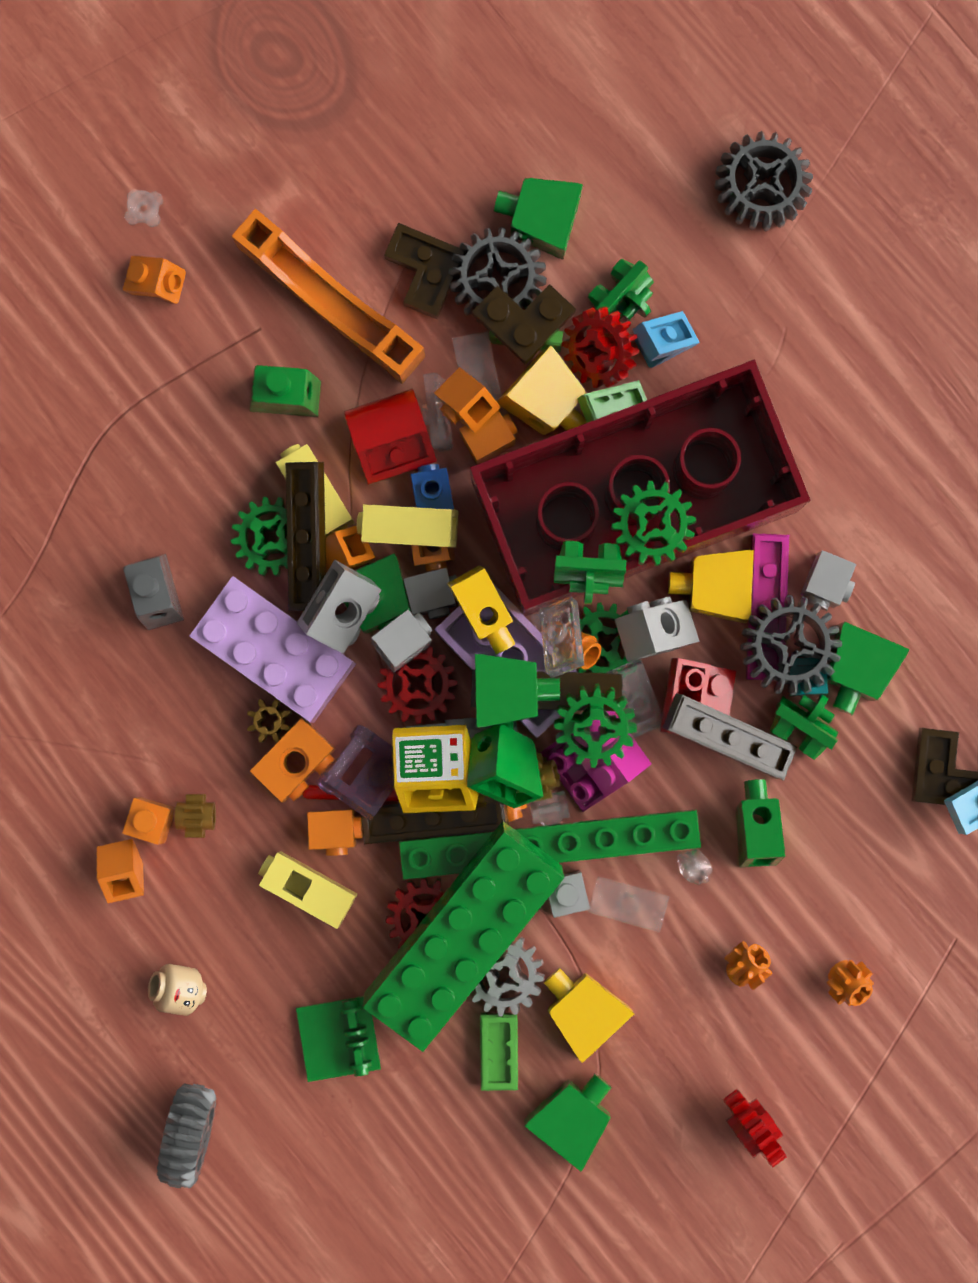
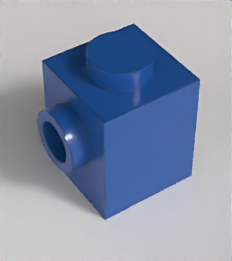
M439 464L418 467V473L411 474L416 507L454 510L447 468L440 469Z

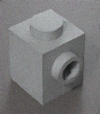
M820 551L815 556L800 594L808 597L809 605L814 606L816 603H819L821 610L825 611L828 610L829 606L832 608L839 606L842 601L847 603L855 586V582L850 581L857 564L826 551Z
M447 568L404 578L413 616L417 613L421 615L428 614L429 619H436L450 615L449 608L456 607L455 597L447 583L454 580L456 575L448 576Z

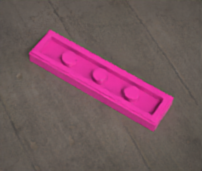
M755 533L751 535V550H754L751 615L757 616L760 619L763 618L758 612V607L763 604L772 612L770 601L773 598H778L782 607H784L788 589L789 535ZM780 617L768 623L764 632L770 634L773 632L786 633V617ZM748 622V628L755 630L756 628ZM747 638V642H752V639ZM783 639L780 641L783 645L786 644ZM761 643L765 659L778 671V654L772 648L766 647L767 644ZM747 651V657L751 656L752 651ZM755 662L746 665V680H763L766 676L761 672L757 677L752 678L750 673L758 666Z

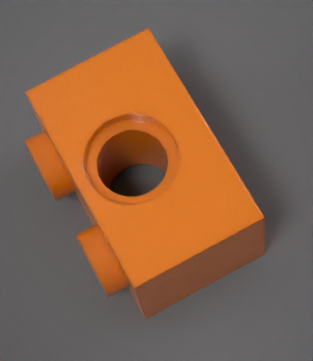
M301 718L250 772L281 802H286L289 798L295 802L302 795V792L309 787L305 781L315 771L321 775L334 762L335 759L331 754L336 748L306 719ZM294 752L301 753L306 761L304 769L299 773H293L287 767V758Z

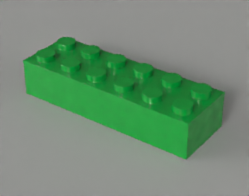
M502 821L364 992L363 1009L424 1052L565 877L562 865Z

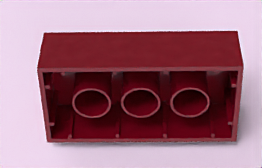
M755 359L470 467L471 483L520 610L525 617L584 594L569 592L570 584L554 583L556 556H560L564 541H579L584 544L583 557L598 558V548L603 543L615 544L616 539L621 536V531L611 530L612 524L620 522V518L613 515L614 508H625L620 501V497L624 494L633 498L632 487L634 485H637L643 492L646 491L648 481H653L655 490H660L666 482L669 483V494L673 495L679 489L682 491V495L679 498L681 504L685 502L692 503L686 515L696 517V522L688 525L687 529L694 532L695 535L693 539L682 540L687 546V550L684 553L676 549L673 550L675 559L795 514L811 501ZM647 499L641 501V503L643 502L647 506L660 505L663 501ZM664 511L653 519L645 517L648 523L642 536H645L655 528L662 531L659 523L665 513ZM673 511L670 514L671 526L678 533L679 520L676 512ZM629 514L628 529L633 538L637 533L636 521ZM660 541L647 542L644 547L650 549L667 546L666 544L663 545ZM627 544L619 545L622 560H626L624 579L656 567L651 557H647L642 565L638 564L639 554L635 552L627 558L625 556L628 549ZM661 556L660 565L669 562L665 556Z

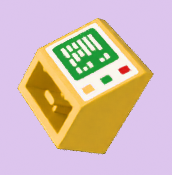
M466 725L393 729L394 788L403 813L472 811L476 809L479 792L467 787L471 739Z

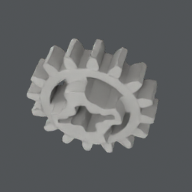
M520 937L516 943L512 942L506 949L508 950L506 956L499 958L485 975L490 986L488 991L482 981L476 986L475 990L477 993L472 1001L475 1003L483 999L486 1002L484 1005L485 1012H488L492 1006H496L498 1016H503L506 1007H510L515 1015L519 1013V1003L528 1008L532 1005L533 1002L529 994L539 996L541 989L535 985V982L544 981L545 975L537 972L536 969L542 966L544 962L543 959L533 960L532 955L536 950L535 946L527 950L523 948L525 938ZM520 958L523 959L528 968L529 978L521 972ZM506 966L510 969L509 976L511 978L501 982L499 980L500 973L496 970H501ZM509 990L522 992L512 998H500L503 992Z

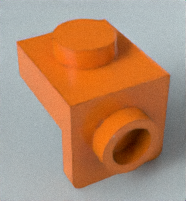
M131 256L123 291L131 295L159 297L171 304H178L186 271L164 258Z

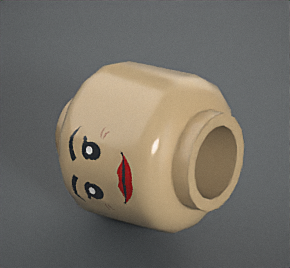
M166 964L159 971L154 972L148 985V998L150 1001H153V1005L158 1011L184 1016L193 1013L198 1005L204 1002L207 993L206 984L203 983L201 974L197 969L173 964Z

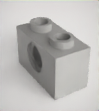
M334 560L297 624L306 635L344 654L348 645L354 644L360 634V625L366 615L372 613L376 608L381 589L368 577ZM349 602V606L344 613L335 615L336 608L341 603Z
M665 597L650 603L648 601L627 607L629 614L615 619L627 662L670 652L700 642L687 600L672 603L671 597Z
M407 610L372 636L371 644L393 673H395L429 647L431 642L429 635H431L432 629L420 613L413 616Z

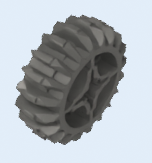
M761 131L757 133L755 142L748 134L743 137L742 145L733 142L730 146L731 153L725 152L722 154L720 160L723 165L717 166L715 174L720 179L715 181L714 188L723 191L718 195V203L729 202L725 209L726 215H731L736 211L738 213L735 221L737 225L741 224L744 218L749 219L750 230H754L758 222H762V228L764 231H768L772 220L779 228L784 226L785 217L791 221L795 220L798 215L797 210H804L807 204L804 198L809 197L812 193V188L806 185L813 179L812 173L805 172L810 165L809 159L798 160L803 152L802 148L798 147L791 151L789 149L792 142L790 138L785 139L783 144L778 143L777 132L772 134L770 140H765V135ZM757 157H766L773 159L775 161L772 163H764L760 161ZM739 166L745 170L744 176L748 180V184L741 193L735 181V171ZM785 170L788 172L791 180V195L788 198L782 192L784 188L779 182V178ZM772 176V178H771L769 184L765 182V183H762L761 185L758 184V185L754 188V186L756 185V182H757L758 178L762 181V180H764L765 178L768 179L769 177ZM756 199H762L769 203L770 206H759L751 202Z
M500 227L498 237H492L491 230L486 228L484 230L485 239L481 240L477 234L473 233L471 235L472 247L464 242L460 244V248L464 251L465 256L454 254L452 257V261L459 263L460 267L449 269V275H453L454 279H457L450 283V291L460 292L455 297L457 305L468 302L464 308V314L467 316L471 315L472 311L483 301L472 289L477 288L478 291L487 290L491 292L497 285L499 286L495 278H492L494 263L499 274L503 276L502 290L507 295V290L512 284L518 283L519 278L528 277L523 291L513 299L521 308H527L533 302L531 298L536 299L542 292L538 287L546 285L547 278L540 275V273L546 270V265L544 262H535L541 255L540 250L533 249L527 252L531 246V240L527 238L519 244V233L517 231H514L510 238H506L505 228ZM499 252L513 255L523 265L519 266L518 263L504 262ZM487 254V266L483 270L477 271L475 276L468 277L473 263L479 257Z
M792 595L785 597L784 607H782L778 598H773L770 601L772 612L765 605H760L758 612L763 619L751 615L748 622L756 629L744 628L742 631L744 637L752 639V642H745L740 645V650L752 651L751 656L743 659V664L749 665L755 662L758 667L751 671L750 676L755 678L762 672L766 677L762 680L761 687L766 688L773 680L776 682L774 687V693L776 694L782 692L784 684H788L790 696L797 694V684H800L804 693L811 692L810 679L815 685L820 687L825 682L819 672L828 676L833 675L835 672L827 664V661L832 663L840 661L841 657L838 654L830 652V649L842 646V641L830 640V636L839 632L838 626H832L827 629L825 623L832 618V615L827 613L820 619L816 614L821 609V605L816 603L810 611L807 610L808 598L806 597L800 599L797 607H794ZM780 617H793L786 633L773 632L770 634L764 632L766 626L771 621ZM804 621L816 632L820 648L816 647V644L807 641L804 637ZM794 633V645L802 650L798 651L796 649L788 657V647L780 641L783 639L786 642ZM761 643L767 644L766 647L772 648L778 654V671L765 659ZM811 657L818 659L809 672L801 675H789L790 668L793 666L796 658Z
M184 1083L177 1090L172 1106H170L160 1145L157 1176L160 1182L180 1189L181 1187L190 1189L197 1182L202 1165L204 1164L215 1116L217 1098L213 1089L205 1088V1086L199 1084L190 1085Z

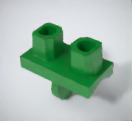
M620 259L610 273L612 279L618 284L612 291H609L601 284L597 285L588 294L591 305L595 310L608 307L609 314L619 311L621 313L619 321L622 317L629 321L636 313L644 318L651 313V309L646 301L653 295L652 291L648 288L654 283L647 272L648 266L640 260L634 265L624 259Z
M564 541L560 556H556L554 583L570 584L569 592L584 593V604L592 605L593 594H608L609 587H623L626 560H622L618 544L603 543L599 545L598 558L583 557L584 544L579 541Z
M821 694L816 701H813L803 695L798 702L799 705L785 696L781 697L777 703L776 715L770 727V731L773 734L787 740L795 727L807 734L800 743L799 750L813 760L826 748L832 750L838 742L836 738L838 731L828 725L835 714L824 708L829 699L828 697Z

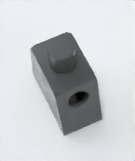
M166 554L131 563L123 567L135 614L148 630L184 621Z

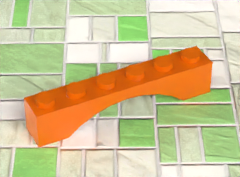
M256 208L232 234V238L239 250L401 384L407 380L425 358L423 346L396 324L380 315L343 287Z

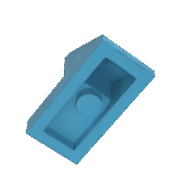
M683 311L642 322L632 329L634 334L638 336L635 342L650 368L700 343Z

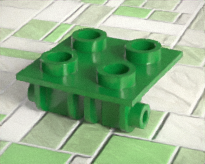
M364 996L296 1008L308 1082L352 1074L358 1077L368 1075L369 1071L381 1070L373 1016L363 1009Z

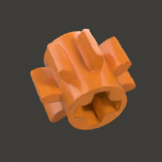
M742 941L724 958L729 962L726 966V973L729 979L739 987L749 984V987L755 990L772 975V972L768 969L771 964L770 956L760 945L753 944L748 947L747 943Z
M852 960L840 961L828 973L829 980L826 983L831 988L828 993L838 1005L844 1001L848 1006L861 1005L869 999L873 992L872 985H874V982L870 979L873 973L862 961L857 965Z

